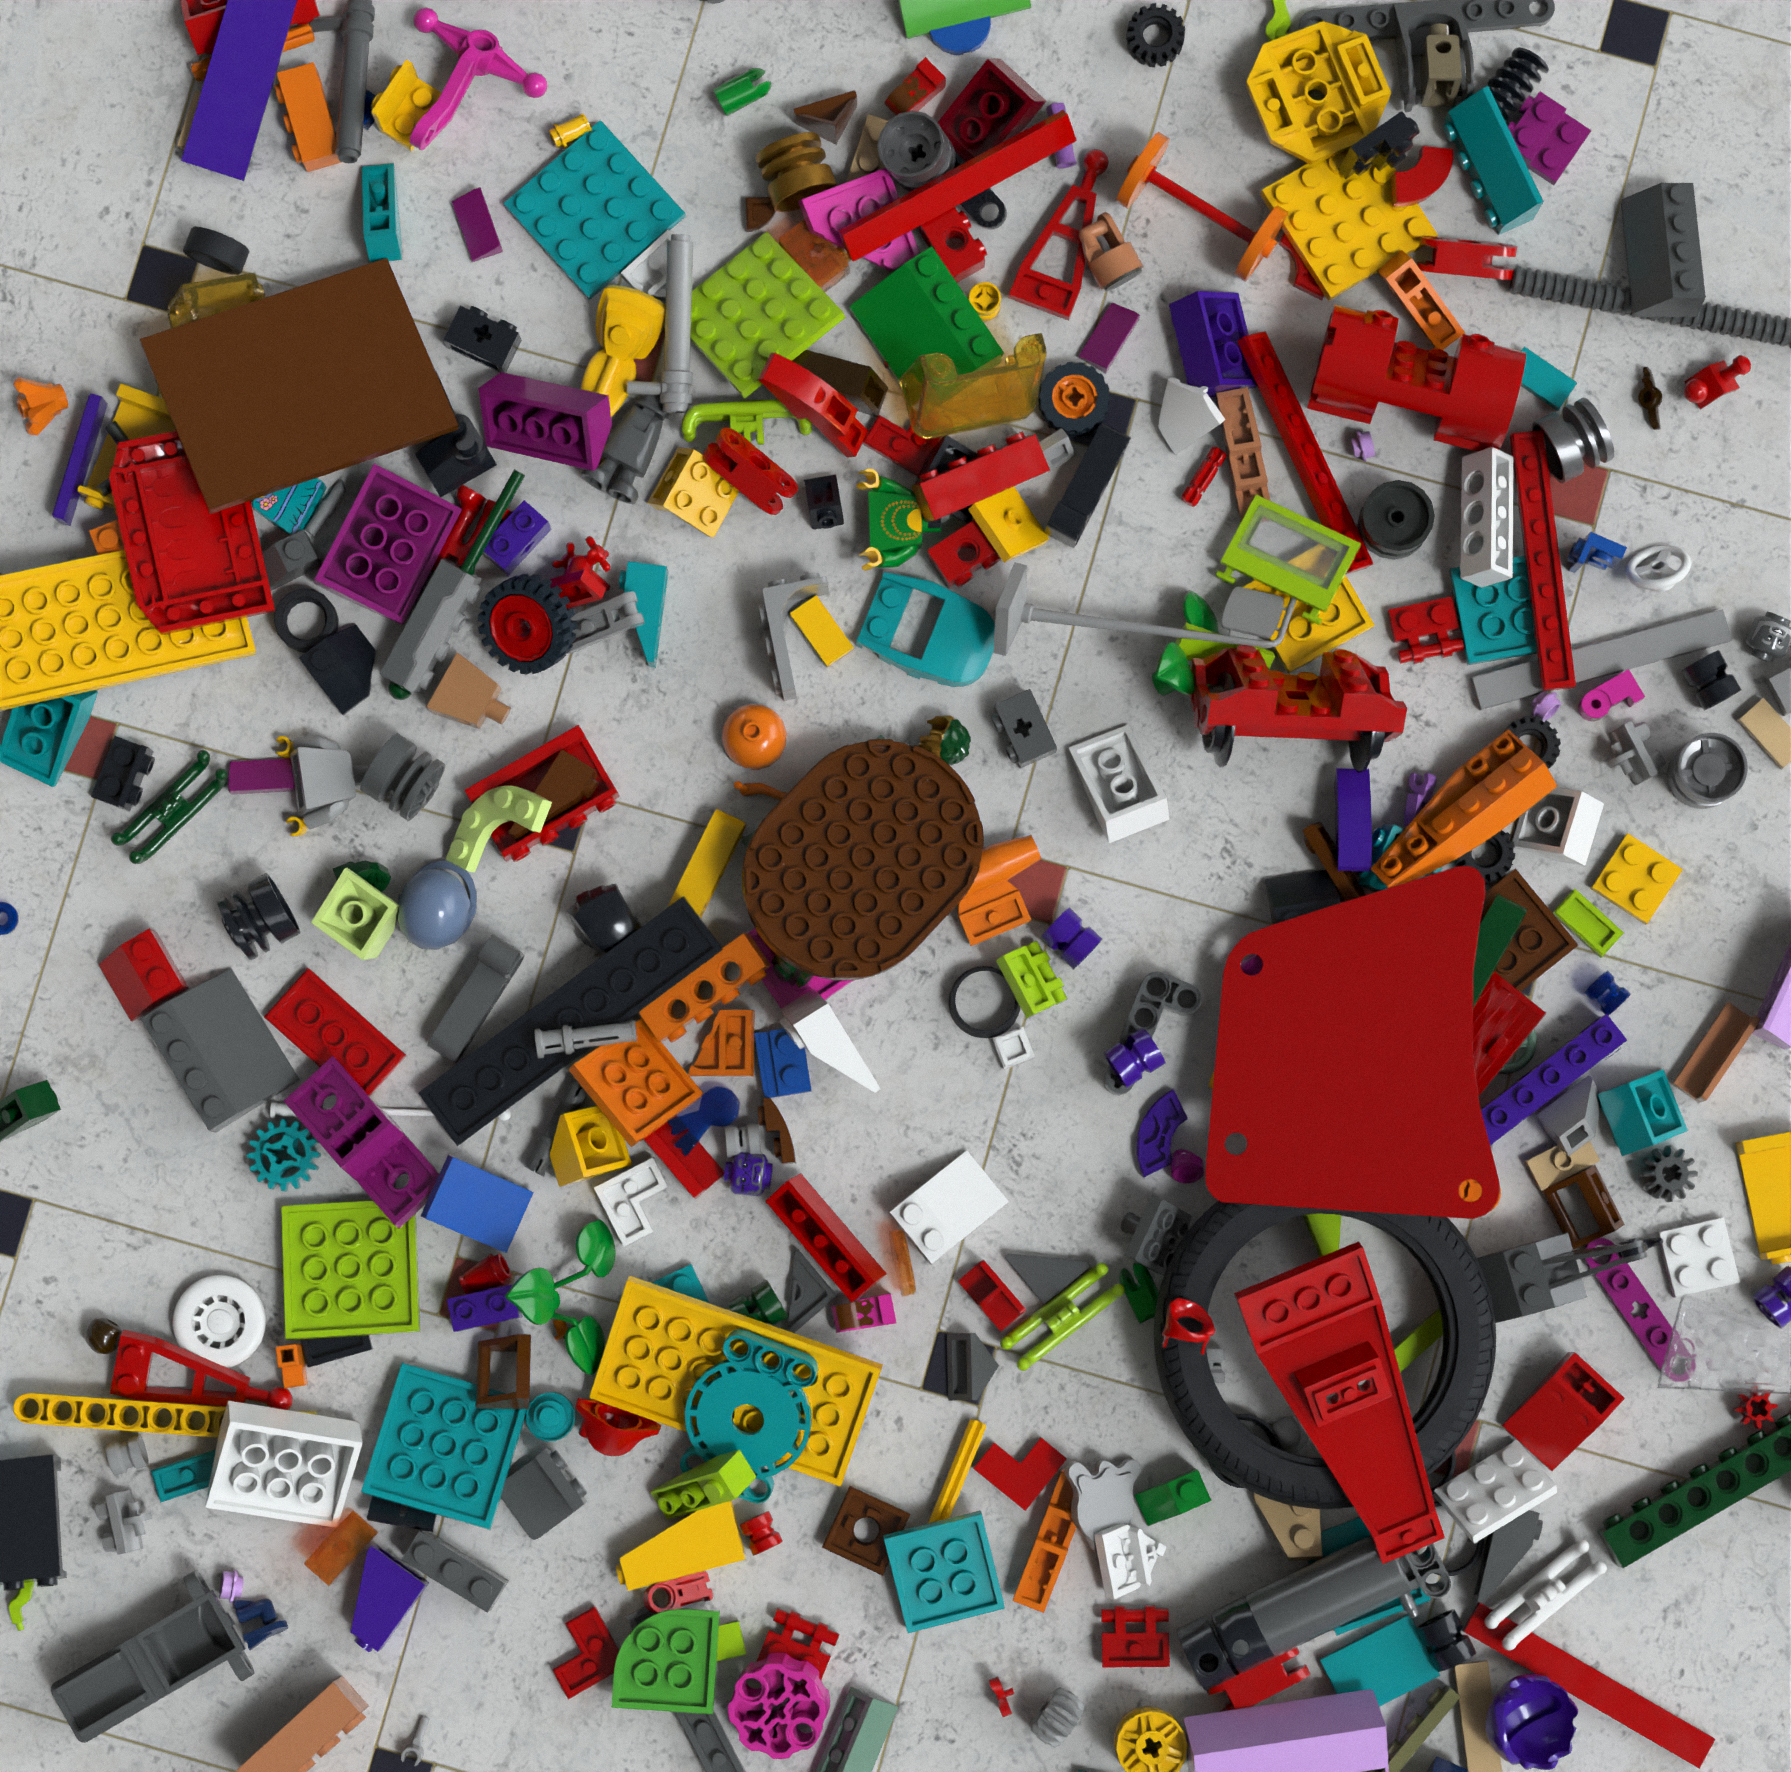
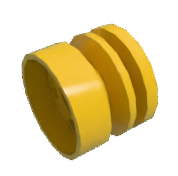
M1143 1706L1132 1709L1118 1723L1113 1741L1118 1761L1126 1772H1179L1186 1760L1188 1745L1184 1731L1170 1713L1159 1707ZM1151 1738L1154 1742L1160 1741V1744L1156 1746L1157 1752L1155 1754H1151L1149 1750H1142L1146 1747L1145 1740Z

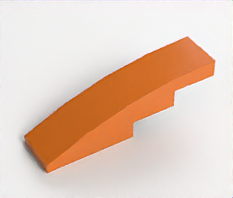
M1063 1469L1058 1477L1013 1597L1014 1602L1042 1613L1046 1609L1077 1527L1074 1525L1071 1512L1073 1489Z

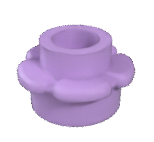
M1357 430V437L1351 439L1355 458L1361 456L1362 460L1366 462V458L1375 456L1370 431L1360 433Z
M1545 691L1540 693L1531 704L1534 708L1532 711L1533 716L1541 717L1543 722L1551 718L1562 704L1556 698L1557 693L1547 694Z
M233 1570V1572L223 1571L220 1583L219 1598L229 1599V1603H232L234 1597H241L243 1588V1577L238 1576L237 1570Z

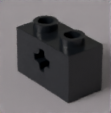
M460 306L443 339L446 347L495 371L506 373L522 341L519 332H516L517 327L502 319L498 323L488 319V314L477 307L471 306L470 309ZM488 332L491 339H483L480 343L478 335L485 336Z

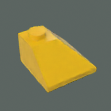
M598 1106L560 1115L550 1151V1159L559 1187L591 1179L632 1165L624 1138Z

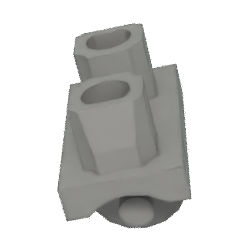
M1629 721L1608 733L1613 742V745L1610 747L1615 755L1614 759L1608 761L1610 768L1620 765L1623 773L1630 775L1635 786L1658 774V770L1666 764L1662 753L1657 749L1650 753L1647 752L1643 742L1651 738V732L1645 722L1633 724L1632 721Z
M131 1489L105 1495L106 1499L95 1504L97 1518L100 1521L110 1519L113 1531L103 1534L101 1538L104 1551H117V1555L143 1549L141 1535L145 1534L143 1521L152 1519L151 1512L141 1514L139 1501H133Z

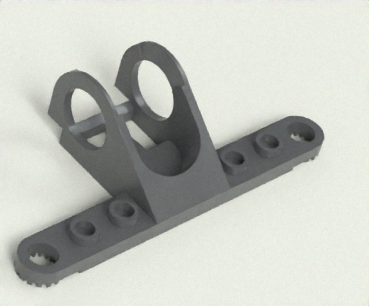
M1430 0L1311 10L1300 19L1298 30L1306 28V24L1310 20H1318L1319 22L1325 21L1341 26L1350 31L1367 34L1369 41L1395 39L1401 101H1404V111L1411 112L1415 99H1421V90H1416L1414 85L1412 57L1421 56L1425 38L1429 35L1430 26L1439 23L1446 24L1449 27V35H1457L1459 37L1462 79L1457 96H1461L1463 102L1474 93V61L1468 33L1518 29L1530 26L1540 27L1547 24L1552 18L1555 4L1553 0ZM1536 1L1542 2V4H1545L1547 12L1543 16H1535L1530 12L1529 5Z

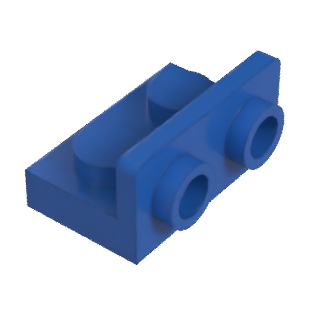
M1590 532L1584 539L1579 537L1577 543L1574 542L1567 557V561L1572 562L1568 571L1575 573L1584 565L1586 558L1589 559L1588 564L1598 569L1606 570L1607 567L1613 568L1622 560L1627 547Z

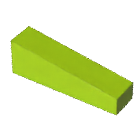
M1440 1308L1434 1311L1393 1347L1400 1373L1443 1335Z

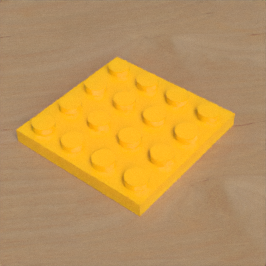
M1348 151L1312 165L1307 163L1265 187L1260 192V196L1270 211L1277 205L1288 211L1287 218L1281 228L1328 301L1375 275L1379 269L1401 250L1409 255L1423 247L1424 244H1420L1421 236H1438L1418 204L1393 207L1391 176L1397 172L1395 168L1391 169L1388 165L1381 171H1378L1373 165L1362 175L1357 176L1354 173L1345 179L1338 168Z

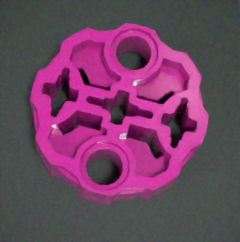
M771 1653L766 1659L750 1662L740 1673L728 1704L729 1721L735 1725L739 1733V1741L749 1750L764 1752L772 1759L790 1758L795 1752L802 1749L808 1750L819 1739L824 1720L830 1709V1694L819 1678V1671L807 1660H795L787 1653ZM754 1678L761 1683L762 1687L758 1689L751 1688L746 1680ZM802 1678L807 1681V1683H804V1682H803V1683H801V1685H798V1684L795 1682V1681H798V1682L801 1681ZM784 1680V1687L780 1690L779 1687L783 1684ZM788 1697L785 1707L781 1706L771 1714L774 1705H779ZM777 1722H779L778 1726L776 1727V1729H777V1736L774 1737V1736H775V1726H774V1725H775ZM806 1723L810 1725L812 1732H801L797 1728V1724ZM758 1727L763 1729V1731L759 1730L757 1733L752 1730Z

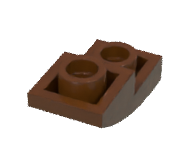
M770 1097L763 1098L764 1106H758L759 1126L766 1125L767 1133L780 1132V1137L774 1138L775 1157H782L783 1164L796 1163L792 1138L783 1116Z

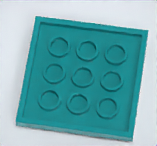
M601 120L591 127V131L583 134L504 202L505 208L589 300L615 279L667 230L670 231L686 217L685 212Z
M402 1363L361 1493L491 1531L527 1409L475 1407L476 1384ZM489 1388V1396L506 1394Z

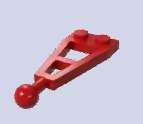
M1094 149L1084 156L1083 166L1086 171L1080 186L1072 185L1023 260L1010 290L1009 299L1069 321L1081 290L1086 260L1084 258L1082 242L1079 238V230L1063 225L1061 222L1074 201L1077 200L1086 204L1082 228L1092 224L1097 194L1091 191L1097 176L1104 173L1109 165L1108 157L1103 151ZM1053 235L1079 244L1072 284L1031 269Z
M125 1329L120 1335L110 1394L141 1401L227 1406L228 1401L245 1403L246 1399L267 1404V1407L289 1410L293 1403L291 1392L284 1387H275L270 1391L249 1386L250 1377L160 1338ZM153 1353L196 1370L192 1389L147 1387ZM207 1375L236 1387V1392L204 1390Z

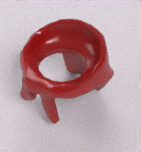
M1182 1298L1172 1300L1167 1308L1166 1325L1162 1332L1164 1337L1162 1347H1166L1169 1337L1187 1342H1203L1200 1354L1204 1355L1206 1345L1210 1339L1209 1336H1213L1216 1331L1212 1318L1203 1307L1195 1302ZM1181 1317L1194 1318L1202 1324L1203 1330L1196 1333L1190 1332L1181 1326L1177 1319Z

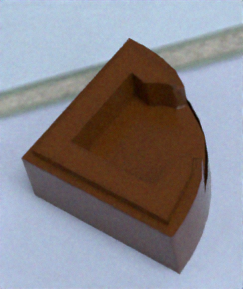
M770 197L745 198L747 232H753L766 226L776 213Z

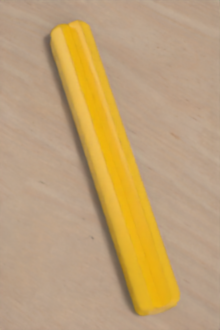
M976 1419L969 1420L928 1524L950 1518L985 1432L986 1424Z

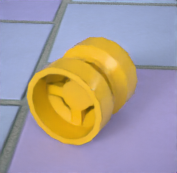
M988 282L976 284L969 294V301L983 322L994 319L998 315L1001 305L1000 291L995 285Z

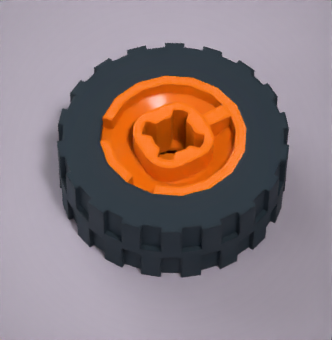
M1067 362L1066 365L1061 366L1060 364L1055 367V370L1050 371L1046 375L1045 380L1042 381L1038 397V408L1041 412V418L1043 421H1046L1048 427L1054 428L1056 431L1062 428L1069 437L1073 438L1079 435L1086 436L1089 432H1094L1098 429V426L1106 418L1110 404L1108 383H1105L1104 376L1101 373L1099 374L1096 368L1089 367L1082 362Z

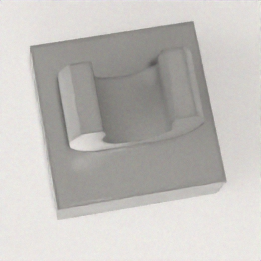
M1054 428L1048 429L1050 436L1042 441L1037 437L1050 469L1048 473L1076 456L1069 437L1062 428L1058 431Z

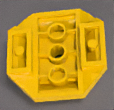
M1325 21L1263 44L1246 81L1247 90L1269 143L1310 165L1348 151L1352 145L1374 131L1391 95L1390 88L1367 34L1350 31ZM1319 90L1323 93L1324 98L1322 100H1314L1309 96L1308 92Z

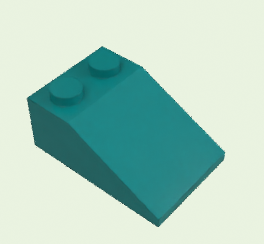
M93 690L12 708L0 745V762L51 787H55L90 719L98 691Z

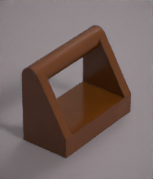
M1596 1165L1542 1190L1562 1233L1568 1232L1573 1250L1610 1234L1625 1225ZM1576 1182L1600 1228L1582 1238H1579L1557 1193L1558 1190Z
M517 1334L483 1340L477 1343L475 1407L481 1409H529L531 1335ZM491 1351L517 1352L516 1392L489 1396Z

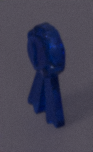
M718 1086L711 1088L702 1095L698 1111L668 1121V1124L673 1127L671 1132L673 1136L690 1129L674 1145L676 1148H682L685 1156L692 1151L711 1125L725 1127L738 1118L740 1101L733 1090Z

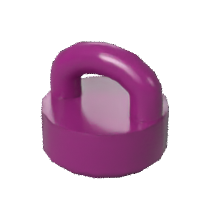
M1175 1150L1173 1160L1171 1161V1176L1173 1179L1185 1184L1200 1180L1204 1175L1203 1160L1189 1150Z

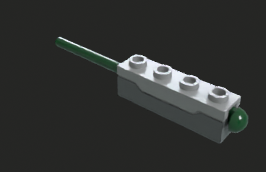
M515 469L513 470L461 566L450 559H441L380 672L382 676L391 680L388 684V691L394 699L405 700L412 693L421 692L422 688L427 690L435 677V673L432 670L437 661L442 662L449 652L451 644L447 642L453 631L458 633L466 620V616L463 613L469 603L474 604L481 593L482 587L479 586L482 578L474 574L475 566L525 477L523 473Z

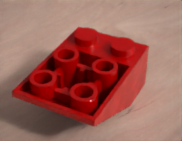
M1568 1352L1502 1426L1550 1471H1553L1609 1417L1625 1398L1577 1353Z

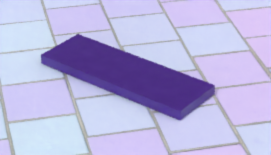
M298 0L227 1L181 161L245 181Z

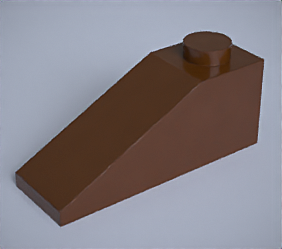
M561 750L534 792L552 802L543 826L579 805L584 797L589 799L599 783L596 781L598 776L595 769L564 750ZM516 822L509 830L511 838L515 841H519L534 832Z

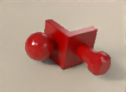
M1739 355L1733 359V363L1727 366L1724 360L1708 365L1684 381L1686 384L1684 387L1685 398L1691 403H1697L1699 408L1703 409L1721 396L1738 390L1740 387L1735 377L1739 374L1745 375L1751 371L1750 360L1745 356Z

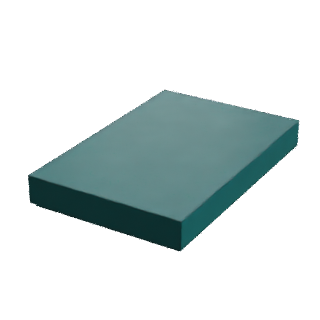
M1408 1614L1319 1659L1336 1694L1372 1689L1379 1707L1441 1676L1436 1670L1412 1618Z

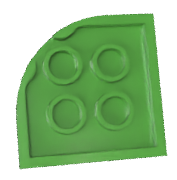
M672 1609L654 1614L641 1622L625 1639L617 1655L614 1668L611 1708L713 1714L720 1610Z

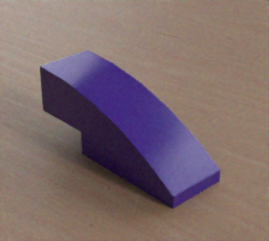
M1336 768L1334 781L1336 811L1334 821L1338 871H1371L1372 822L1369 769L1358 773L1355 769Z

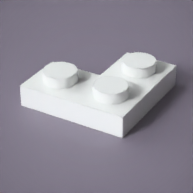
M654 1158L594 1187L623 1247L654 1232L639 1203L668 1188Z

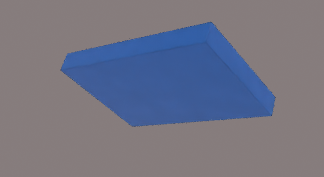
M448 1155L421 1213V1217L507 1253L534 1192Z

